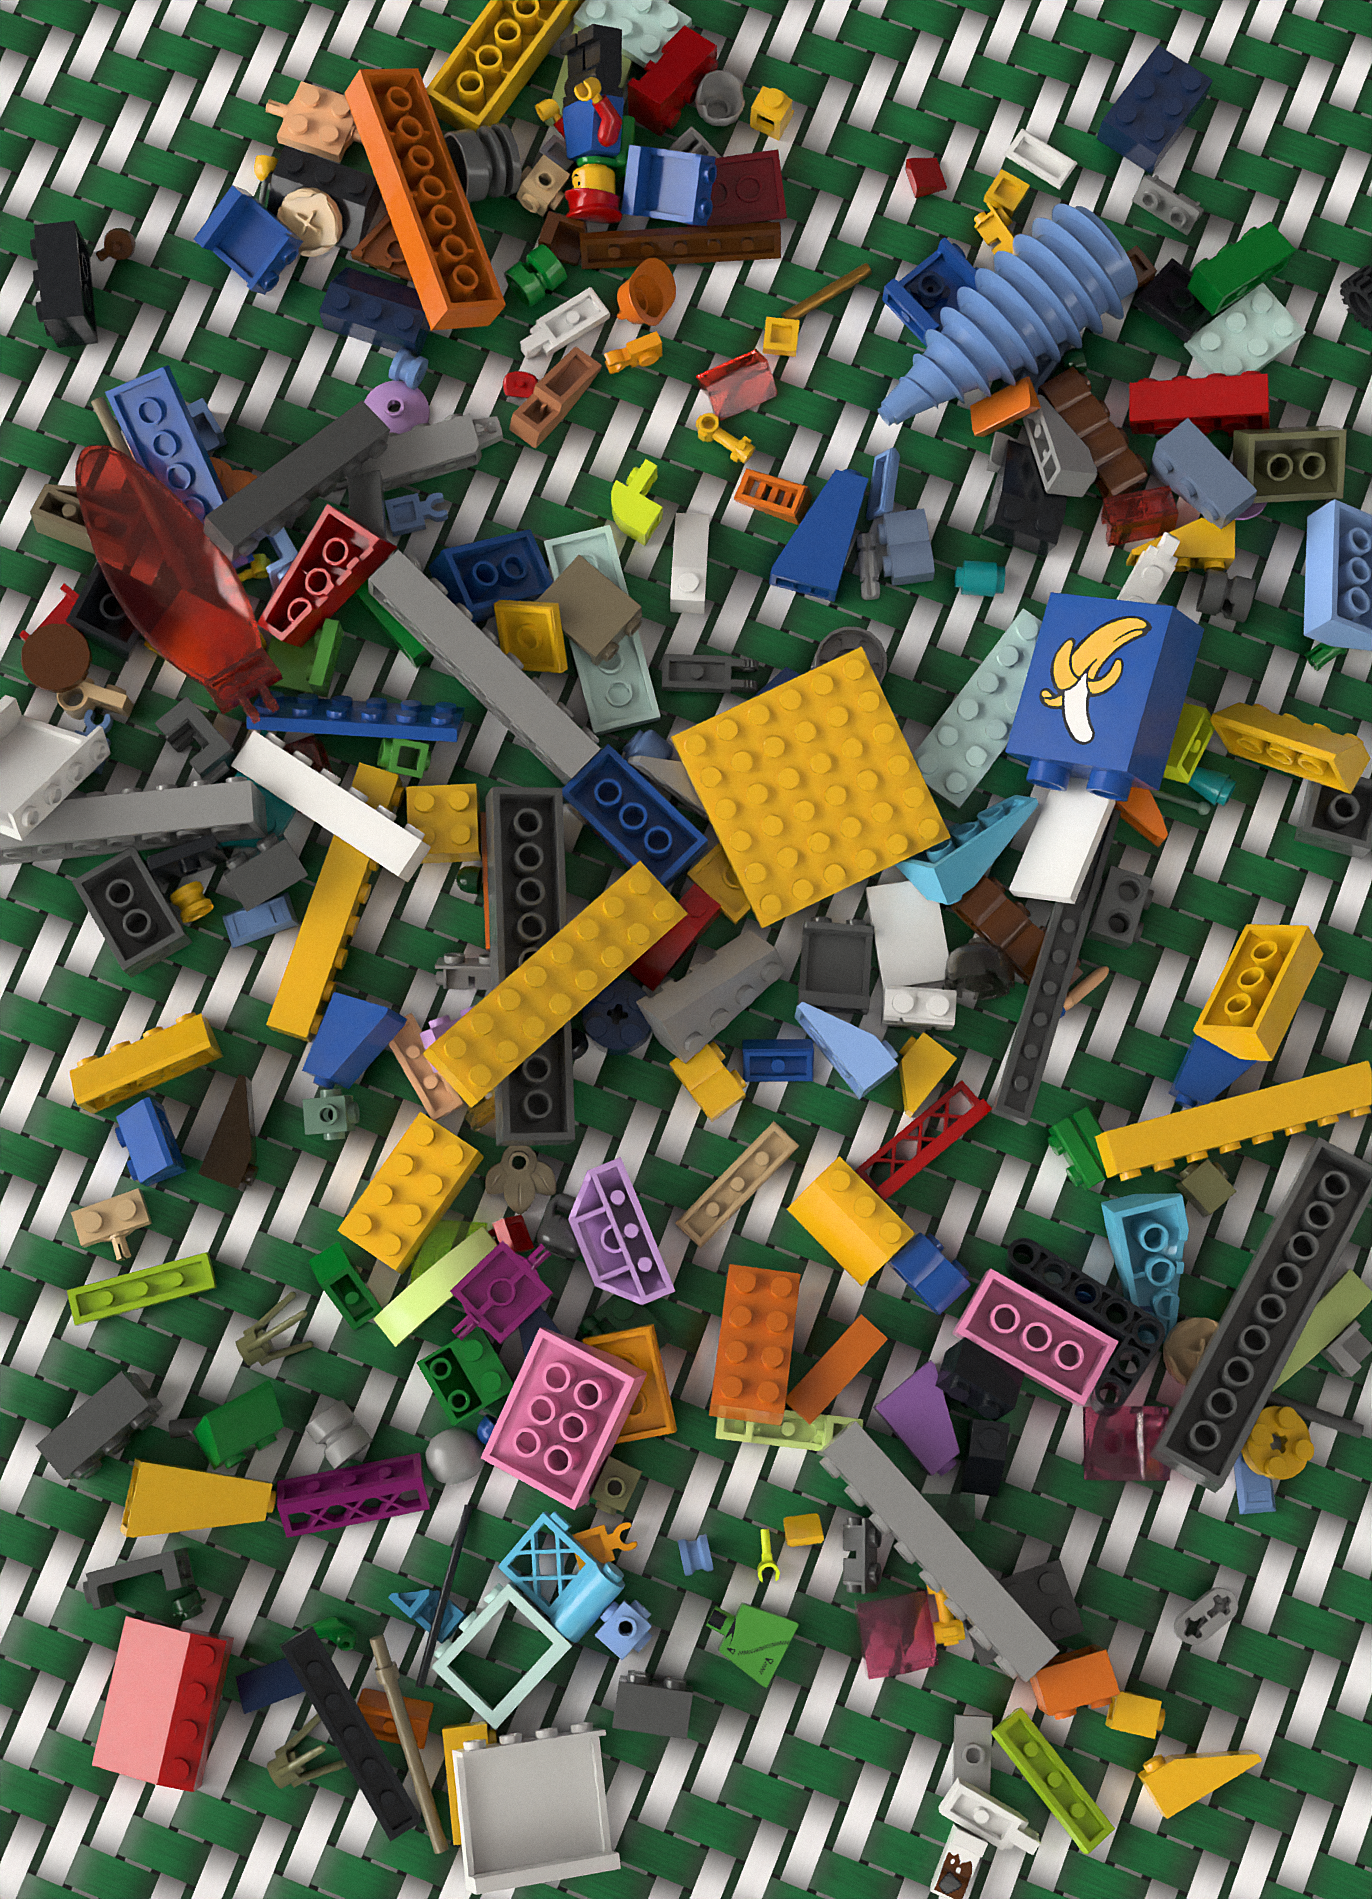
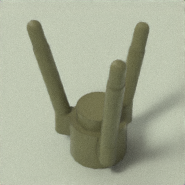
M290 1292L257 1323L243 1331L244 1337L235 1342L240 1355L247 1365L251 1366L259 1362L261 1366H264L272 1360L313 1347V1342L307 1341L269 1352V1350L274 1348L270 1339L293 1326L308 1314L306 1310H302L268 1332L262 1329L296 1297L295 1292Z
M318 1713L284 1746L275 1750L276 1758L267 1763L269 1774L280 1789L289 1784H292L295 1788L307 1780L347 1767L345 1761L340 1760L302 1773L306 1770L305 1763L326 1750V1746L322 1744L302 1756L296 1750L290 1752L322 1721Z

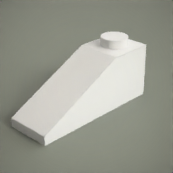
M676 513L670 612L704 614L710 514Z

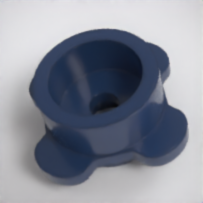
M934 271L923 274L919 281H913L910 286L911 293L920 298L922 301L921 305L926 309L933 308L937 301L947 299L950 295V288L945 285L942 276ZM931 288L933 292H928L927 289Z

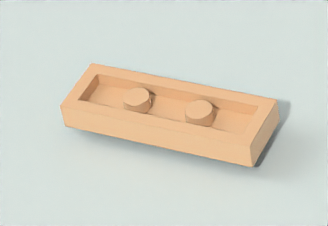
M410 1013L404 1016L407 1018L404 1027L390 1041L389 1046L430 1118L436 1122L464 1106V1103L454 1088L439 1072L433 1073L430 1062L423 1055L425 1048L419 1034L422 1030L413 1014Z

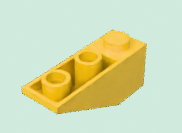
M1200 518L1169 532V534L1176 536L1180 540L1173 555L1178 559L1175 565V572H1185L1191 568L1204 569L1205 572L1208 568L1223 572L1229 569L1235 559V519L1222 530L1215 524L1208 522L1205 518ZM1162 536L1132 549L1126 565L1135 566L1143 550L1146 551L1149 545L1157 547Z

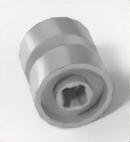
M344 1400L332 1405L305 1427L316 1444L326 1445L324 1454L334 1469L347 1463L373 1442L361 1425L352 1424L355 1415Z

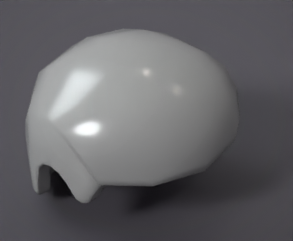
M715 70L707 73L700 82L695 94V105L699 116L712 126H727L736 122L745 105L741 80L729 71Z
M454 1427L444 1430L431 1439L425 1452L427 1469L434 1479L441 1483L454 1485L476 1476L480 1471L484 1461L481 1459L484 1451L483 1444L474 1432L464 1428Z

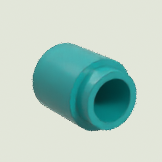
M964 560L962 567H956L955 587L961 588V595L994 597L995 594H1003L1006 575L1005 567L997 566V562Z

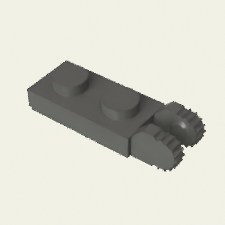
M663 654L662 691L730 693L733 691L736 693H755L758 691V682L731 679V670L746 673L756 672L759 670V662L753 659H732V656Z

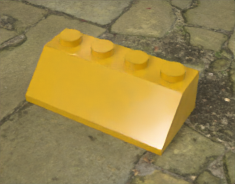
M1238 702L1213 713L1210 718L1212 725L1229 753L1349 794L1352 793L1371 759L1363 745L1364 742L1353 734L1345 733L1343 736L1332 732L1322 724L1314 723L1312 726L1301 722L1291 714L1284 713L1281 716L1272 713L1268 708L1260 704H1253L1251 706Z
M1246 924L1193 1029L1195 1034L1239 1059L1272 1061L1323 956V952L1309 926Z
M191 1012L175 1020L176 1024L163 1029L161 1026L146 1031L143 1034L144 1038L132 1044L130 1041H124L110 1048L111 1053L100 1058L97 1055H93L80 1060L77 1063L78 1067L69 1071L77 1105L94 1114L222 1058L223 1054L208 1019L202 1013L196 1015L195 1012Z

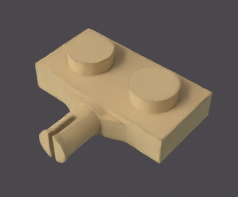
M139 1188L71 1212L80 1245L86 1248L100 1242H112L117 1261L125 1260L124 1257L128 1259L132 1256L125 1237L138 1228L152 1224L143 1192Z

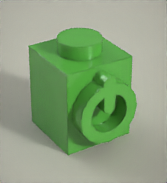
M383 738L378 750L377 765L389 772L422 778L423 772L428 771L431 762V751H428L429 744L411 739Z

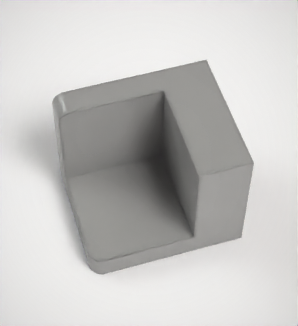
M1353 1320L1319 1352L1343 1378L1352 1377L1362 1367L1359 1363L1372 1351V1344L1358 1330L1361 1325L1357 1320Z

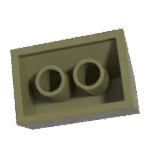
M1331 425L1234 430L1232 464L1257 490L1253 503L1343 499L1347 430Z

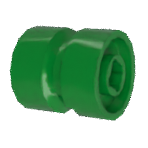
M540 244L527 254L525 263L518 261L504 272L505 280L510 289L528 308H531L545 297L546 289L553 291L567 280V274L562 264L544 244Z

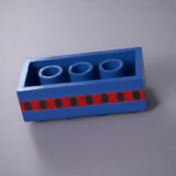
M609 744L562 788L563 805L629 869L638 861H641L666 890L708 849V839Z

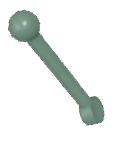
M1149 790L1152 796L1196 809L1200 815H1206L1210 811V806L1207 802L1196 803L1162 791Z

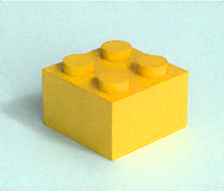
M477 784L406 787L407 823L424 833L425 836L422 841L431 847L420 864L482 861L480 795Z

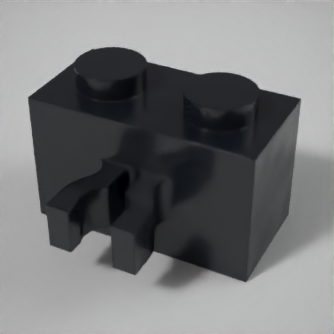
M964 1337L946 1350L935 1386L945 1391L944 1395L948 1398L952 1397L955 1400L961 1401L963 1407L968 1408L970 1406L983 1417L997 1421L1015 1409L1025 1373Z

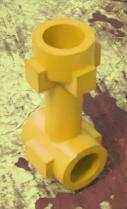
M705 413L696 420L695 426L698 428V438L703 442L717 441L732 451L730 459L736 463L740 461L746 464L754 453L756 447L751 444L752 440L746 436L738 440L720 428L719 417L715 414Z
M927 1586L928 1594H935L939 1621L932 1622L936 1645L942 1643L944 1646L959 1644L958 1641L965 1640L963 1622L960 1619L954 1618L953 1614L944 1605L943 1602L947 1599L946 1595L941 1590L936 1593Z

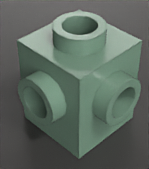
M341 1089L321 1090L320 1098L302 1099L305 1135L323 1133L324 1140L345 1139V1131H356L355 1123L359 1122L360 1115L358 1103L353 1102V1095L342 1096Z

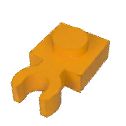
M655 331L626 343V347L623 349H615L605 353V365L609 374L617 373L629 365L631 368L639 365L646 367L655 363L659 357H662V341L658 332Z
M631 1522L619 1524L614 1532L607 1534L605 1524L572 1535L603 1564L615 1560L613 1549L619 1548L623 1551H630L638 1546L637 1541L624 1543L620 1539L621 1532L632 1527ZM575 1553L579 1569L581 1570L586 1563Z

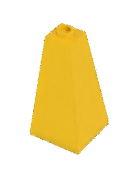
M135 1458L120 1531L126 1537L134 1538L265 1521L266 1514L273 1512L276 1491L271 1490L272 1483L268 1481Z

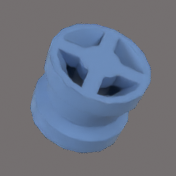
M402 347L396 353L391 363L389 378L394 381L402 380L406 382L407 387L415 390L421 384L426 374L428 359L422 356L416 358L411 355L410 350Z
M706 1534L699 1535L697 1540L694 1541L678 1540L685 1576L693 1575L695 1570L703 1569L707 1572L714 1570Z

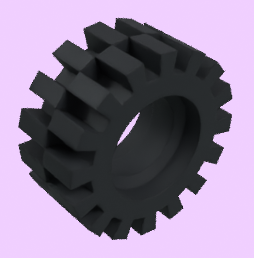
M1366 265L1341 283L1340 295L1344 296L1342 299L1343 304L1349 307L1346 309L1348 313L1354 314L1355 317L1353 319L1357 323L1360 321L1361 327L1364 329L1368 327L1369 331L1372 332V267Z

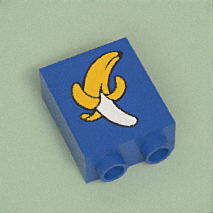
M1051 592L1005 750L1009 755L1030 766L1026 781L1050 790L1067 791L1070 777L1088 779L1087 792L1102 798L1122 802L1128 801L1131 787L1159 791L1204 629L1174 606Z

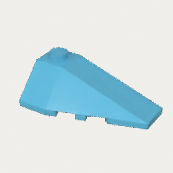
M1020 795L1009 797L979 812L977 815L978 820L975 822H967L961 825L956 823L948 827L951 838L895 864V866L927 900L945 905L954 904L961 900L964 893L977 884L1039 805L1037 798Z
M1180 1193L1132 1194L1101 1202L1107 1236L1124 1297L1138 1307L1150 1306L1153 1313L1145 1312L1157 1318L1165 1328L1164 1343L1169 1331L1177 1324L1180 1301L1178 1297L1180 1274H1183L1185 1263L1182 1261L1184 1243L1188 1240L1189 1227L1183 1196ZM1138 1332V1337L1142 1342L1146 1344L1155 1342V1338L1150 1332Z

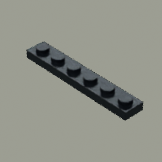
M310 1625L279 1645L390 1842L422 1822L423 1820L313 1626Z

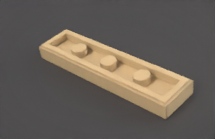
M773 1122L675 1224L701 1249L799 1148V1145L779 1125Z

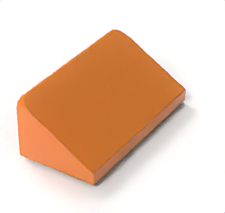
M1027 376L1015 382V386L1009 385L992 394L991 397H986L970 405L972 430L975 436L985 437L1041 408L1030 377Z
M364 1688L360 1694L357 1706L374 1736L378 1740L401 1744L386 1693ZM402 1696L419 1749H424L434 1704Z

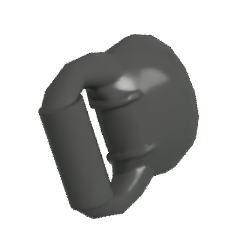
M562 1193L556 1195L547 1204L543 1224L537 1233V1242L555 1254L576 1258L581 1254V1250L569 1220L562 1217V1215L555 1214L556 1206L571 1211L576 1198Z

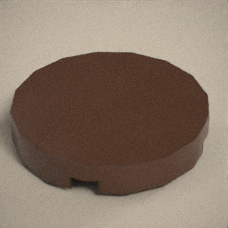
M49 624L38 628L28 636L22 647L20 662L24 674L37 688L43 691H52V693H64L75 689L86 679L89 673L90 662L92 664V652L89 643L78 630L66 624Z

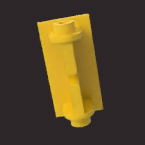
M988 202L987 206L991 211L987 215L985 212L979 213L974 218L976 223L974 227L988 246L998 239L1001 241L1000 244L991 250L994 255L998 251H1006L1013 254L1012 244L1015 235L1008 227L1013 221L1002 206L996 209Z

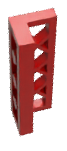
M961 1080L854 1171L883 1201H886L985 1117L992 1108L984 1098L979 1100ZM959 1091L973 1105L964 1115L949 1114L950 1099ZM945 1104L944 1113H935ZM929 1117L944 1119L943 1132L937 1138L922 1137L923 1122ZM948 1119L957 1120L948 1127ZM918 1127V1135L909 1136ZM901 1140L917 1141L916 1155L911 1160L895 1159L896 1145ZM922 1142H931L921 1150ZM891 1150V1159L881 1158ZM874 1163L890 1164L889 1178L879 1187L865 1172ZM895 1164L903 1165L894 1173Z

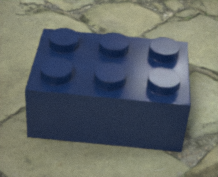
M1157 45L1103 118L1097 140L1152 174L1206 100L1213 80Z

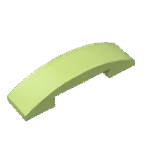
M482 1226L402 1291L374 1318V1321L394 1346L397 1347L421 1327L424 1321L454 1297L450 1290L482 1261L498 1243Z
M1351 1268L1323 1292L1324 1295L1318 1300L1272 1392L1323 1350L1372 1300V1291Z
M785 1410L782 1424L778 1426L717 1417L715 1438L819 1451L850 1422L856 1421L863 1428V1419L820 1414L809 1425L795 1411Z

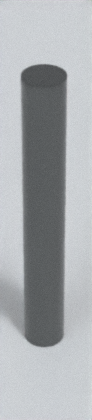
M1271 1392L1265 1403L1268 1406L1291 1407L1301 1418L1356 1438H1360L1363 1433L1364 1425L1275 1392Z

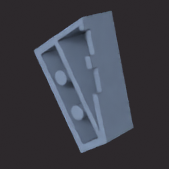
M1189 418L1156 442L1149 472L1200 512L1208 522L1215 524L1222 530L1253 505L1257 490Z

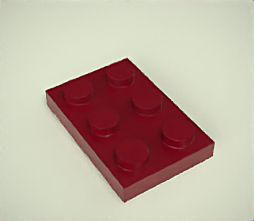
M778 149L716 158L717 176L712 184L710 198L712 201V213L707 221V226L761 223L787 218ZM686 223L687 227L701 226V225H689V224Z

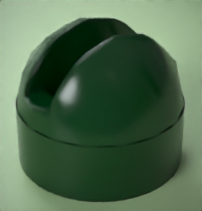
M1074 347L1063 354L1061 367L1064 371L1074 367L1079 373L1087 372L1082 348Z
M465 866L458 871L456 882L460 890L469 894H479L483 877L482 867Z

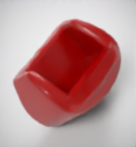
M510 372L503 379L505 395L508 397L529 398L534 392L538 379L533 374L527 372Z

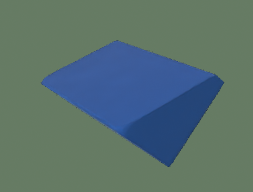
M743 1040V1080L745 1082L813 1081V1040Z

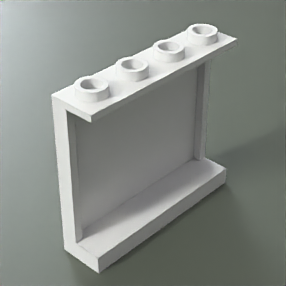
M5 695L0 700V833L22 841L111 754L101 726H97L86 737L23 716L16 698Z
M592 1722L571 1724V1731L558 1733L556 1727L535 1730L536 1737L522 1739V1733L506 1734L499 1736L500 1743L486 1745V1739L464 1741V1748L452 1750L466 1891L478 1895L621 1869L619 1853L611 1849L599 1736L606 1735L605 1729L593 1728Z

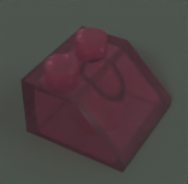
M1123 1406L1116 1415L1111 1417L1097 1414L1092 1407H1083L1084 1480L1170 1481V1468L1149 1456L1168 1420V1407Z
M926 1590L854 1601L865 1674L868 1679L906 1674L939 1665Z

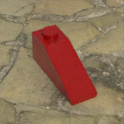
M695 883L678 902L688 914L627 968L629 973L652 992L657 989L721 914V905Z

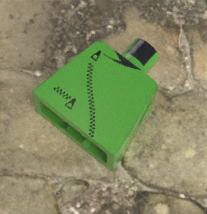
M742 1602L735 1616L715 1606L706 1626L724 1635L718 1651L760 1685L767 1688L799 1623L794 1619Z

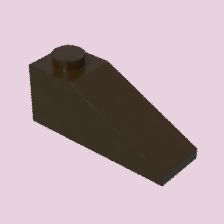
M239 1074L198 1174L244 1192L246 1185L251 1187L254 1183L259 1167L255 1165L257 1150L252 1083L246 1076Z

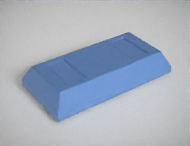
M894 447L874 457L866 520L880 518L884 513H890L893 510L900 455Z
M288 892L272 897L246 912L245 908H241L222 915L232 948L299 925Z
M1240 1452L1233 1466L1239 1514L1276 1511L1272 1479L1254 1473L1248 1467Z

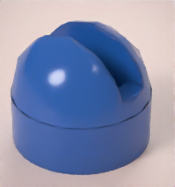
M489 1414L484 1416L477 1428L478 1439L485 1445H487L498 1420Z

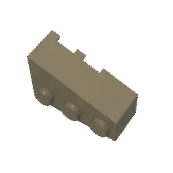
M45 484L30 511L38 533L129 568L152 527L136 494L122 493V490L110 489V492L90 491L89 487Z

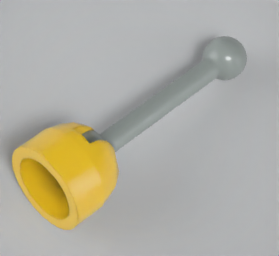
M259 155L255 158L254 173L257 179L262 182L259 202L265 206L268 184L271 183L272 174L279 159L272 156Z

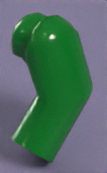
M331 1616L303 1626L304 1630L312 1625L320 1640L328 1638L337 1644L338 1649L341 1651H350L356 1644L357 1632L354 1627L337 1616Z

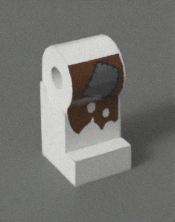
M953 1823L933 1876L930 1892L945 1899H962L980 1857L984 1855L988 1842L966 1828Z

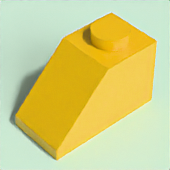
M924 1032L918 1039L911 1036L899 1051L904 1056L899 1063L905 1114L910 1118L957 1059Z

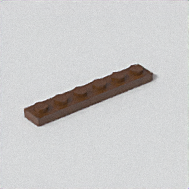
M780 222L579 233L582 269L639 266L647 258H657L666 265L781 258Z

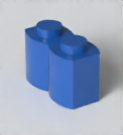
M920 1232L888 1264L936 1315H940L971 1285L966 1279L970 1274L956 1259L950 1263L944 1257L941 1251L945 1248L931 1233L925 1236Z

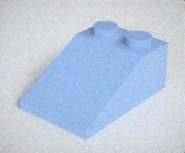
M801 1002L797 1006L794 1018L859 1100L893 1074L898 1065L895 1061L898 1055L886 1040L880 1042L875 1035L805 1002Z

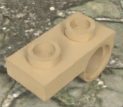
M88 677L75 689L64 693H57L59 705L71 718L77 720L84 719L86 711L88 709L94 711L95 707L130 717L134 706L126 695L127 692L122 688L110 684L103 688L94 685L95 681ZM83 694V700L79 705L69 706V701L74 695Z

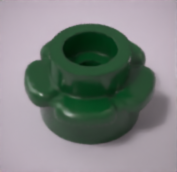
M197 1589L173 1600L171 1604L175 1612L172 1613V1616H181L182 1620L186 1621L204 1612L201 1605L205 1604L206 1598L202 1599Z

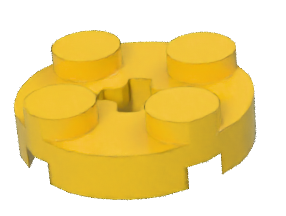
M1269 1406L1263 1407L1241 1453L1244 1461L1254 1473L1259 1476L1264 1475L1273 1480H1284L1296 1476L1304 1469L1307 1461L1313 1458L1314 1446L1305 1422L1293 1408ZM1273 1433L1281 1440L1280 1450L1272 1449L1270 1446L1274 1441Z

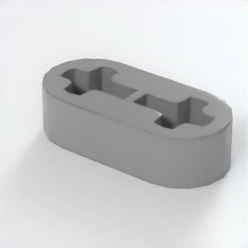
M1220 1587L1212 1588L1205 1592L1176 1617L1174 1622L1176 1636L1182 1642L1190 1645H1199L1207 1640L1236 1615L1238 1601L1235 1595L1230 1590ZM1214 1596L1219 1598L1227 1597L1228 1601L1225 1603L1227 1611L1225 1613L1215 1611L1209 1616L1207 1612L1215 1606ZM1203 1616L1205 1620L1197 1626L1199 1634L1196 1637L1192 1634L1185 1635L1183 1632L1187 1628L1184 1623L1185 1620L1197 1621Z

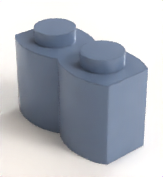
M924 508L884 513L882 524L877 525L879 545L885 544L887 556L882 557L884 576H890L892 586L933 581L935 568Z

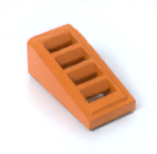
M746 468L734 500L784 521L800 525L812 500V494L808 486ZM756 481L760 483L754 497L749 496ZM769 486L772 489L767 501H765L763 498ZM784 492L781 504H776L780 493ZM795 497V500H794V502H793V505H792V507L790 508V505H791V503H792V501H793V498Z

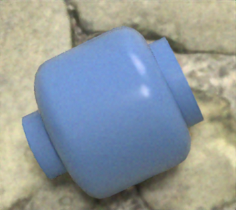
M651 729L645 732L639 730L622 749L626 753L624 756L626 761L630 756H647L670 760L674 753L673 747L656 731ZM636 770V771H637L643 778H645L647 781L650 780V779L647 778L645 775H643V774L640 773L638 770Z

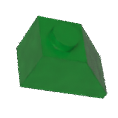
M339 1241L308 1260L320 1286L352 1330L366 1323L383 1310L358 1268Z

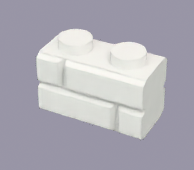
M886 985L882 996L881 1026L930 1030L932 1027H935L936 1030L951 1031L955 1025L957 991Z

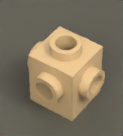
M543 154L533 169L527 166L522 172L521 185L516 198L520 200V203L526 210L538 213L543 217L549 208L555 211L565 198L562 191L571 174Z

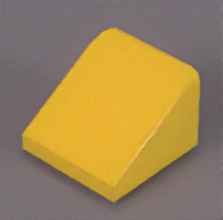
M812 1513L784 1518L786 1544L789 1547L823 1543L824 1535L818 1514Z

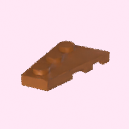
M387 213L350 253L351 257L354 260L413 282L390 216Z

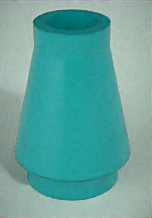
M1197 766L1187 785L1214 806L1217 803L1225 806L1236 787L1237 781L1231 779L1230 774Z

